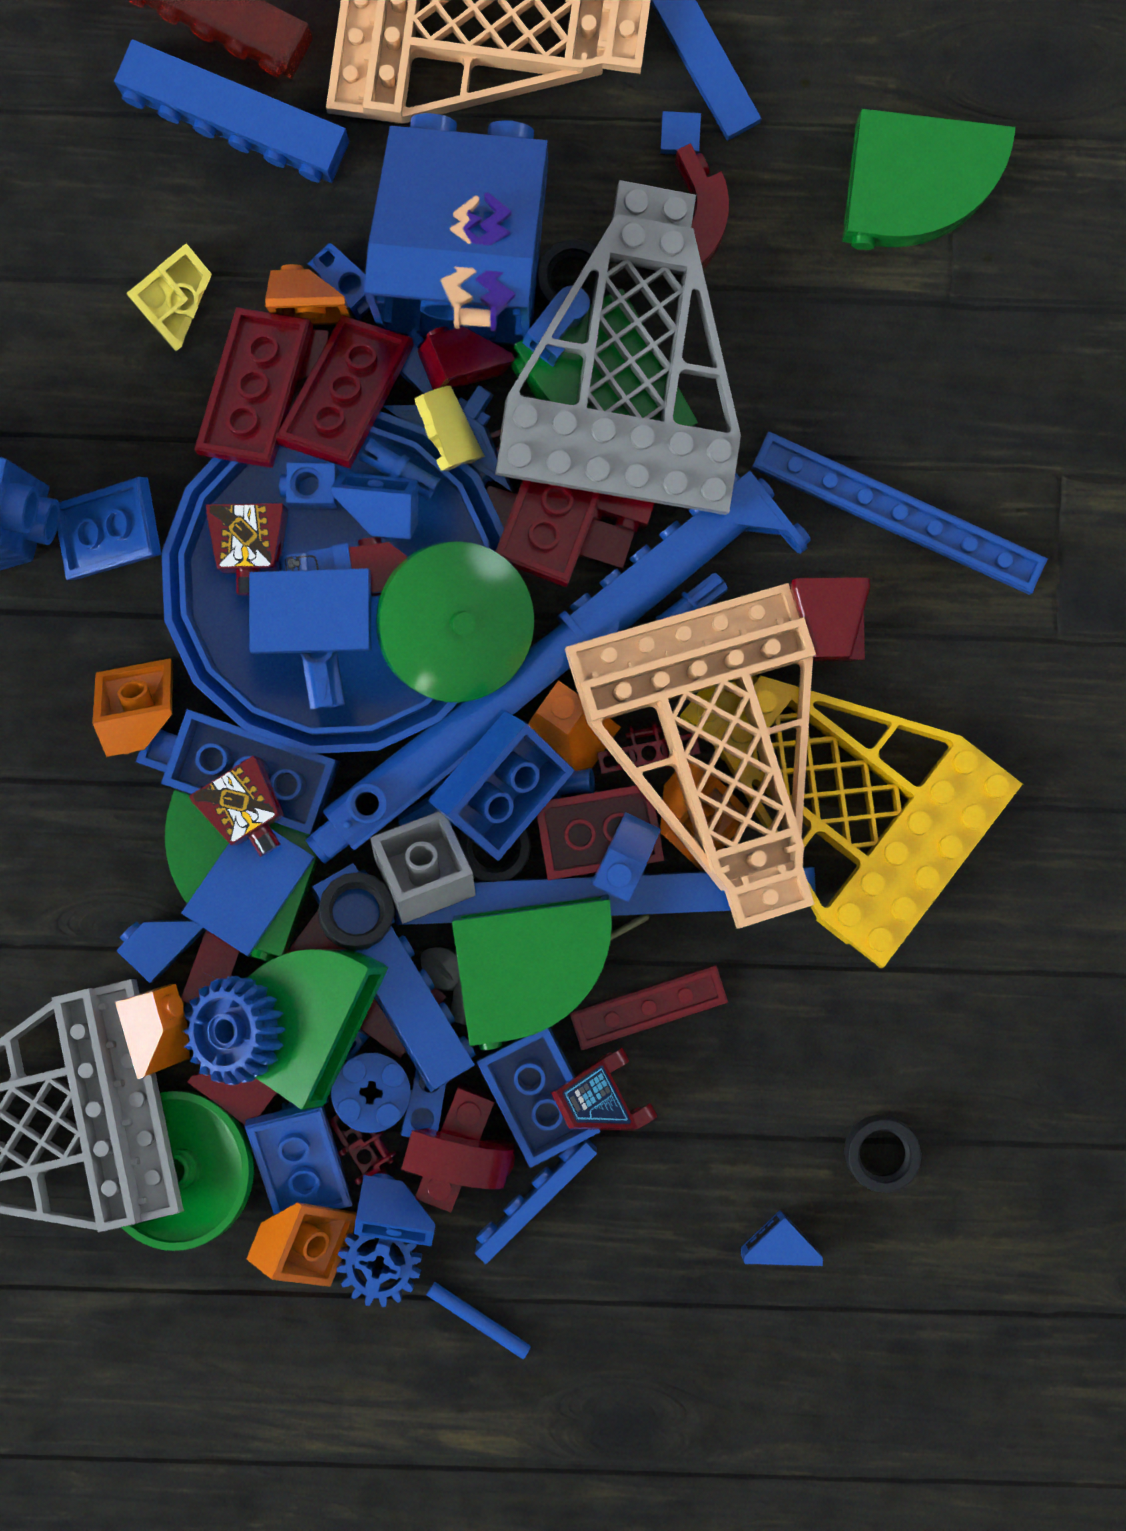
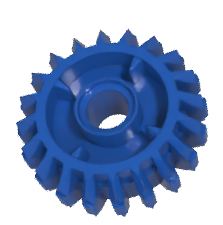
M228 976L227 979L221 978L211 981L210 986H204L199 989L200 997L190 1000L194 1011H189L184 1015L190 1021V1024L182 1032L189 1035L190 1042L184 1048L194 1051L190 1062L201 1064L199 1074L211 1075V1081L217 1083L224 1082L228 1085L240 1084V1082H252L254 1079H257V1076L269 1072L268 1064H273L278 1060L273 1050H279L284 1046L277 1039L278 1034H281L286 1029L278 1026L277 1019L284 1013L279 1010H273L277 998L266 996L268 987L256 985V980L250 978Z

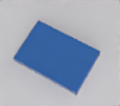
M133 478L59 502L60 517L57 530L66 580L81 579L162 555L148 478Z
M370 569L249 572L250 653L372 651Z
M274 830L272 831L281 845L262 857L259 856L249 839L239 845L228 844L181 912L184 916L247 957L251 955L315 859L314 856Z
M324 1106L303 1110L299 1107H294L246 1119L245 1129L274 1215L297 1202L335 1209L352 1206L353 1198Z

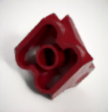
M793 579L789 587L799 618L804 617L816 653V655L812 656L813 661L865 660L864 609L870 590V579Z

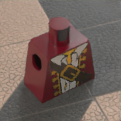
M282 503L206 504L217 569L223 573H236V594L249 596V572H273L280 569L278 558L282 556L288 509Z
M252 756L188 796L229 844L239 845L249 839L260 857L281 845L269 825L282 818L284 814L260 757Z

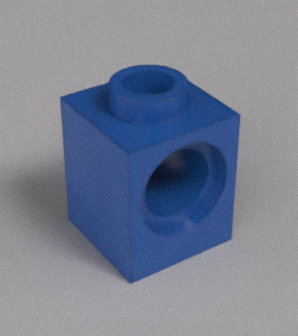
M287 463L286 474L280 475V497L286 498V503L291 509L339 510V502L331 495V487L339 475V469L335 463ZM309 477L317 478L319 487L314 494L308 496L300 494L299 487L304 479Z

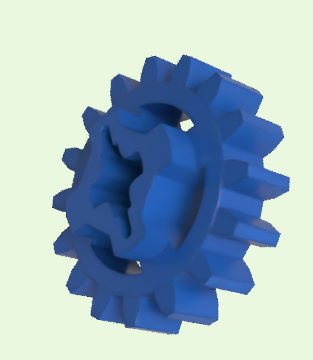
M349 1233L345 1238V1242L350 1248H340L338 1256L346 1261L338 1264L337 1272L347 1273L341 1285L342 1287L353 1285L354 1291L351 1296L353 1299H356L362 1293L366 1296V1306H370L374 1298H379L381 1307H386L389 1296H392L397 1303L402 1300L401 1289L412 1292L414 1283L409 1278H419L421 1269L413 1266L422 1260L421 1253H412L417 1244L379 1238L378 1243L369 1248L362 1246V1248H359L364 1242L375 1238L362 1235L356 1237ZM393 1243L401 1249L404 1257L396 1254L392 1246ZM377 1256L384 1257L385 1265L382 1270L375 1268ZM355 1268L362 1270L367 1282H364L359 1277ZM390 1278L398 1280L392 1285L380 1287L381 1283Z

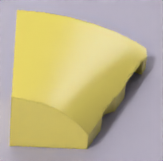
M186 243L126 294L170 346L177 351L182 347L184 338L212 274Z
M444 386L414 398L423 419L428 438L433 442L441 455L437 459L441 471H450L461 464L473 463L485 457L451 386Z

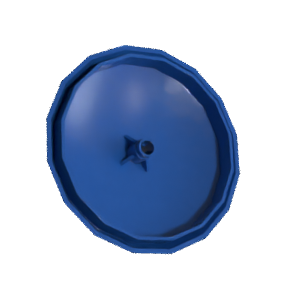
M382 411L379 412L351 468L349 469L337 464L336 466L339 469V473L387 476L370 465L359 461L362 452L365 453L366 451L364 448L372 438L378 444L401 457L403 454L411 458V463L440 478V482L434 488L435 491L429 500L424 499L423 496L418 494V524L411 539L392 542L385 540L381 536H371L340 503L339 510L291 509L286 503V498L280 497L279 487L280 475L286 474L287 463L331 462L279 445L273 468L212 458L185 487L161 552L164 622L193 684L243 730L308 754L379 751L441 722L458 702L439 701L424 696L406 686L392 672L381 652L376 633V611L380 598L378 596L371 597L372 651L338 653L345 705L311 710L303 659L300 653L252 654L249 652V596L236 594V573H223L217 569L206 504L282 503L288 509L282 556L330 548L332 545L348 543L350 547L358 546V540L371 537H381L382 543L389 542L406 556H410L429 545L451 541L474 543L496 551L504 527L479 474L468 464H461L450 471H441L437 463V459L441 455L433 442L428 438L425 427ZM314 477L304 479L299 487L300 494L306 496L314 494L319 487L318 479ZM313 652L310 655L313 658L319 659L326 655L327 652Z

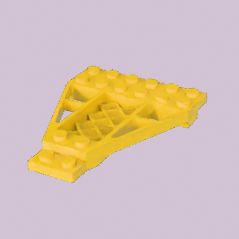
M755 675L751 676L766 727H770L773 723L774 726L780 725V721L797 719L799 687L764 676L759 678ZM736 681L730 682V683L734 684L735 686H737ZM716 687L700 691L696 696L709 702ZM723 688L714 705L734 715L741 697ZM811 691L809 723L827 737L810 739L808 729L806 772L808 774L810 793L804 794V800L811 799L813 813L803 806L802 823L808 826V831L802 840L805 847L814 834H818L855 863L857 867L825 908L821 905L808 882L815 904L810 907L817 917V922L845 944L852 945L878 967L884 968L1022 786V783L960 735ZM690 702L680 717L696 727L705 709ZM813 703L887 725L888 728L873 748L868 749L815 709ZM786 706H789L796 712L780 715ZM743 709L739 719L749 724L745 709ZM710 712L701 730L721 740L730 722ZM735 726L726 743L745 753L753 739V735ZM896 728L938 740L948 745L947 750L918 787L911 784L879 758L880 749ZM782 732L775 733L776 742L772 743L773 749H777L779 768L792 804L787 774H794V768L786 769L784 748L795 747L796 740L783 742ZM830 743L833 763L813 766L811 745ZM838 745L858 761L840 763ZM755 747L751 755L756 760H758L757 747ZM722 750L719 757L725 761L734 776L741 760ZM747 763L738 782L753 789L752 783L759 788L765 773ZM861 766L863 788L844 790L841 768ZM834 769L837 790L817 792L814 771ZM869 770L888 785L871 787ZM767 785L764 793L772 798L769 785ZM891 790L894 812L875 814L872 792ZM744 793L748 802L751 804L753 797ZM864 793L867 815L848 817L845 795ZM899 793L908 799L902 808ZM838 796L840 818L821 820L818 798ZM759 801L754 812L762 826L769 829L773 821L763 804ZM894 817L878 838L876 819ZM868 820L871 842L852 844L849 822ZM841 823L843 836L828 824ZM871 847L867 854L858 849Z

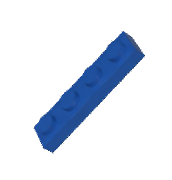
M586 1139L560 1152L558 1156L562 1160L552 1170L548 1167L541 1170L531 1182L534 1188L524 1198L520 1194L515 1196L503 1210L507 1215L497 1225L491 1221L476 1236L479 1242L476 1244L475 1254L487 1264L597 1154V1147L589 1139Z

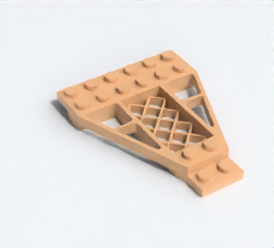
M341 0L326 110L328 114L404 124L411 122V117L416 114H445L602 75L603 69L641 74L651 0H565L566 3L552 14H550L541 0H524L513 9L506 0H497L507 14L492 25H490L480 11L495 0H479L475 4L472 0H463L468 9L453 20L442 7L450 0H429L430 4L420 11V0ZM534 5L544 17V20L531 30H528L518 16ZM437 11L447 25L430 36L421 22ZM571 11L567 36L557 21ZM475 16L485 30L471 41H468L459 27ZM513 21L523 36L507 47L497 32ZM551 26L561 41L545 52L535 37ZM416 29H417V31L421 34V36H422L423 38H417V37H415V36H416ZM453 32L461 43L441 40ZM491 37L499 49L480 45ZM527 43H530L537 54L519 52L518 50ZM566 49L565 58L556 57V55ZM421 57L463 64L464 70L460 95L410 108L406 107L412 61L415 58ZM477 65L542 74L468 93L471 70Z
M789 583L567 646L564 650L587 724L721 891L725 890L736 929L815 905L803 869L804 843L802 840V822L813 665L812 656L816 655L805 618H799ZM791 664H798L800 666L797 720L774 727H766L751 676ZM736 681L737 686H735L734 684H732V683H730V682ZM716 687L709 702L693 694ZM723 688L741 697L734 715L714 705ZM679 698L672 712L669 700ZM685 699L705 709L696 727L677 717ZM645 707H653L657 711L669 749V757L636 768L604 728L602 720ZM743 709H745L749 724L739 719ZM710 712L730 722L721 740L701 730ZM676 725L693 733L685 749L683 748ZM735 726L753 735V739L745 753L726 743ZM796 728L791 804L769 735ZM697 737L717 746L708 765L689 755ZM755 747H757L761 762L751 757ZM722 750L741 760L733 778L714 768ZM688 763L704 771L697 787L695 786ZM747 763L765 773L757 791L738 782ZM665 766H671L675 769L695 832L694 837L689 834L642 773ZM709 775L729 784L720 803L701 793ZM767 785H769L773 800L763 795ZM734 788L753 797L744 816L726 807ZM700 801L716 809L709 825L707 824ZM759 801L777 811L769 829L750 820ZM722 813L741 822L732 841L713 831ZM779 823H781L783 830L775 833ZM747 826L765 835L738 844ZM712 839L727 846V848L716 851Z

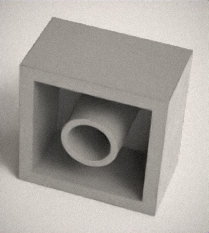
M436 812L370 837L376 864L386 887L393 897L394 906L402 924L476 896L472 870L449 820L441 812Z

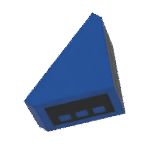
M781 1210L741 1247V1257L744 1264L823 1266V1257L819 1250Z

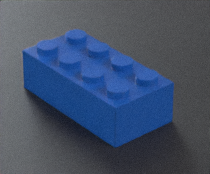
M186 710L161 784L193 794L252 756L260 757L284 814L275 823L307 834H312L318 829L341 761L318 753L308 754L245 731L237 725L196 711Z

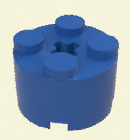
M363 1053L350 1058L343 1064L332 1086L331 1100L339 1118L352 1129L365 1133L381 1132L394 1126L406 1112L410 1101V1083L403 1068L392 1058L378 1053ZM369 1081H374L375 1088L381 1090L380 1097H374L372 1103H366V1097L359 1095L360 1088H366Z

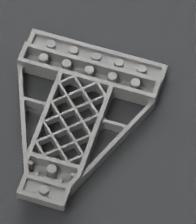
M619 181L612 222L506 398L495 475L727 515L730 512L741 434L694 229L691 228L696 199L695 194ZM609 262L618 263V265L608 271ZM635 267L656 270V272L643 280ZM625 268L637 286L621 295L609 278ZM591 271H596L586 343L579 344L553 339V333ZM673 274L682 275L681 284H679ZM663 275L675 293L660 303L648 285ZM606 287L615 301L602 310ZM693 289L696 291L713 368L689 364L682 358ZM641 290L653 308L640 318H637L626 300ZM678 298L674 323L664 307ZM619 306L631 324L615 334L603 316ZM657 313L669 331L654 341L642 323ZM600 325L609 340L596 348ZM636 329L647 347L632 357L620 341V338ZM673 335L668 361L658 345ZM613 344L625 360V363L610 373L598 357V354ZM546 345L565 348L564 352L578 354L583 358L576 405L528 398L520 395L521 387ZM651 351L663 367V370L648 380L636 361ZM594 363L604 378L590 387ZM630 367L642 385L626 396L614 377ZM684 373L716 379L727 433L680 425L674 421L673 412L679 374ZM667 374L662 399L652 384ZM605 383H608L620 401L604 411L591 393ZM645 389L658 408L642 418L630 400ZM587 402L593 409L587 408ZM624 405L631 416L613 412ZM661 412L660 421L652 420L654 416Z
M137 979L52 997L51 1002L0 1038V1052L6 1049L11 1073L9 1081L0 1083V1093L7 1091L0 1103V1120L3 1119L16 1128L7 1144L0 1141V1171L8 1158H11L23 1167L0 1173V1181L21 1176L29 1177L32 1182L36 1208L0 1202L1 1214L102 1232L184 1211L156 1072L137 1079L115 1002L139 994ZM55 1013L65 1067L27 1076L24 1073L18 1039ZM67 1077L69 1086L59 1080V1078ZM44 1082L36 1097L23 1089V1087ZM52 1086L68 1095L58 1112L43 1102ZM16 1095L31 1104L21 1121L6 1111ZM72 1104L76 1124L65 1117ZM38 1109L53 1119L44 1135L28 1126ZM60 1124L75 1134L66 1151L50 1141ZM23 1133L38 1143L29 1160L14 1150ZM79 1144H81L82 1153L73 1155ZM45 1149L61 1158L36 1164ZM84 1162L95 1219L51 1211L45 1182L46 1172L50 1169Z

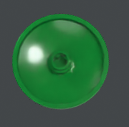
M451 541L436 543L408 556L397 566L386 581L376 611L378 643L384 659L392 672L412 690L424 696L445 702L477 700L504 686L523 664L534 632L532 600L527 586L518 571L497 552L469 542Z
M179 1090L160 1093L184 1211L121 1227L137 1241L153 1248L169 1251L192 1249L206 1244L225 1233L244 1210L251 1193L254 1177L252 1149L240 1122L207 1096L197 1092Z

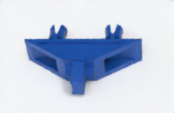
M478 386L468 401L462 397L458 400L485 456L473 463H468V465L479 474L484 487L488 480L490 482L495 480L510 491L515 492L509 477L495 475L498 451L489 429L485 427L491 416L484 413L494 395L482 386ZM417 405L383 406L399 418L425 427Z

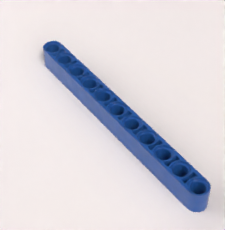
M803 867L807 881L816 894L815 867ZM706 871L642 874L629 902L593 886L591 882L594 876L565 877L553 880L535 878L498 882L474 881L476 896L402 924L395 908V920L398 925L452 923V919L456 915L609 895L611 916L731 911L725 890L721 891Z

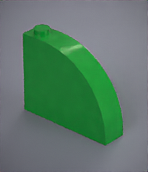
M862 109L855 127L842 242L852 243L851 246L860 250H871L875 246L907 247L923 244L952 232L966 222L980 208L1000 180L1012 151L1016 127Z
M623 288L618 290L621 295L625 294ZM611 294L603 298L602 310L615 301ZM627 299V304L632 309L637 318H639L630 300ZM591 305L582 323L577 327L569 329L561 340L579 344L586 343ZM619 306L603 316L615 334L631 324ZM600 325L596 348L609 340ZM636 329L620 338V341L632 357L647 347ZM523 340L514 345L512 352L515 361L511 366L517 377H519L533 354V351L522 344ZM613 344L598 354V357L610 373L625 363V360ZM651 351L636 361L648 380L663 370V367ZM564 352L554 367H552L539 357L526 382L537 399L576 405L583 358L578 354ZM594 363L590 387L604 378ZM630 367L614 377L626 396L642 385ZM667 374L652 384L662 399ZM605 383L591 393L604 411L620 401L608 383ZM677 386L673 419L677 424L696 427L698 421ZM645 389L630 400L642 418L658 408ZM587 402V408L593 409ZM624 405L613 412L631 416ZM661 412L654 416L652 420L660 421Z
M174 790L165 825L166 856L175 885L188 904L229 843L188 797L190 796L189 794ZM275 822L269 825L272 830L314 856L315 859L251 954V957L265 962L287 954L320 860L305 841L311 834Z
M609 895L470 913L453 917L452 926L470 1046L479 1045L480 1050H491L502 1047L503 1041L520 1039L539 1033L565 1018L584 1000L595 985L608 955L612 927Z
M309 949L283 954L254 971L248 978L256 980V985L268 987L266 996L277 998L273 1010H279L284 1013L277 1019L278 1026L286 1029L281 1034H278L277 1037L284 1046L279 1050H273L278 1060L273 1064H268L269 1072L257 1076V1079L302 1110L324 1106L389 967L370 956L346 949Z

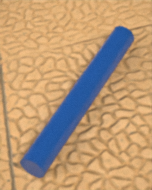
M434 1282L426 1294L428 1297L521 1359L526 1357L531 1345L438 1283Z

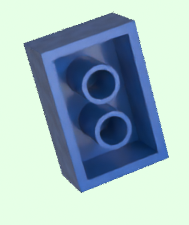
M504 711L430 797L428 802L477 846L499 861L575 770L527 723Z
M551 1027L524 1038L503 1043L502 1047L491 1049L478 1056L477 1064L530 1168L600 1133V1130L569 1129L551 1094L575 1077Z

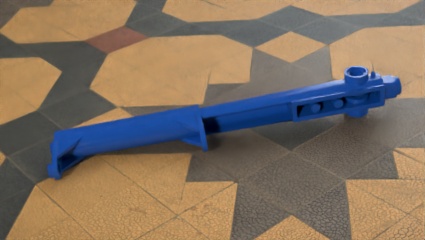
M751 471L741 478L735 473L730 512L727 515L690 509L689 512L693 516L682 526L677 520L659 534L663 540L652 550L646 544L629 558L633 563L631 567L623 573L615 569L600 582V585L603 587L600 592L592 598L588 593H585L570 606L574 613L569 615L565 610L557 616L560 625L529 648L523 664L504 686L485 697L468 702H460L454 706L441 722L426 728L327 806L323 813L329 820L313 832L305 841L324 864L334 858L348 845L353 850L359 848L370 837L375 835L453 772L504 711L514 715L570 669L564 650L567 646L628 629L744 531L781 535L791 548L799 554L807 549V544L811 541L810 536L798 523L792 525L772 499L775 496L774 492L762 478L757 480ZM366 793L376 795L379 800L377 811L369 816L361 814L357 807L359 798Z

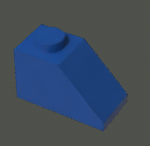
M346 472L339 473L331 487V495L371 536H381L387 541L398 542L411 539L417 527L419 479Z
M625 812L591 884L629 902L648 863L661 829Z
M190 919L150 920L143 922L141 925L136 921L121 935L120 939L124 943L116 951L151 983L158 980L206 929Z
M387 1174L364 1175L354 1234L432 1246L436 1224L404 1182L395 1180Z

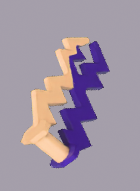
M488 192L484 194V201L495 213L482 221L481 217L472 214V211L480 203L478 196H474L453 212V216L460 222L450 227V230L469 244L492 245L510 235V231L500 226V224L512 215V211ZM479 223L480 227L487 232L480 238L470 231ZM454 267L457 272L441 279V283L454 309L455 329H460V325L490 327L491 331H496L497 315L515 297L514 292L496 280L504 272L486 270L475 278L479 284L489 291V293L480 297V301L489 306L491 310L461 308V306L472 301L473 296L461 289L459 285L477 271L471 268Z

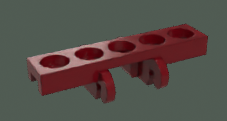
M652 721V727L635 731L632 726H629L630 733L625 735L626 739H631L632 746L621 749L624 753H629V758L636 768L637 766L650 764L669 757L666 739L659 740L658 733L662 732L661 726L657 727L655 721ZM693 733L681 735V741L690 739ZM654 735L655 741L637 745V738ZM697 739L689 755L700 753ZM645 746H652L656 750V756L651 761L645 760L641 755V751ZM609 751L597 753L601 774L623 770L619 763L617 766L612 767L604 765V757L612 756Z
M337 1114L328 1120L344 1148L338 1151L339 1157L349 1151L362 1172V1175L354 1180L357 1185L363 1182L364 1175L373 1176L378 1172L389 1175L383 1163L387 1161L388 1164H391L393 1162L392 1157L397 1153L395 1151L389 1153L380 1138L384 1134L383 1131L369 1133L371 1137L367 1139L363 1132L355 1129L341 1130L337 1124L339 1119ZM355 1133L358 1139L349 1143L347 1140L348 1135ZM374 1142L382 1158H378L370 1143ZM362 1149L369 1150L372 1155L371 1161L368 1163L360 1162L357 1158L358 1152Z

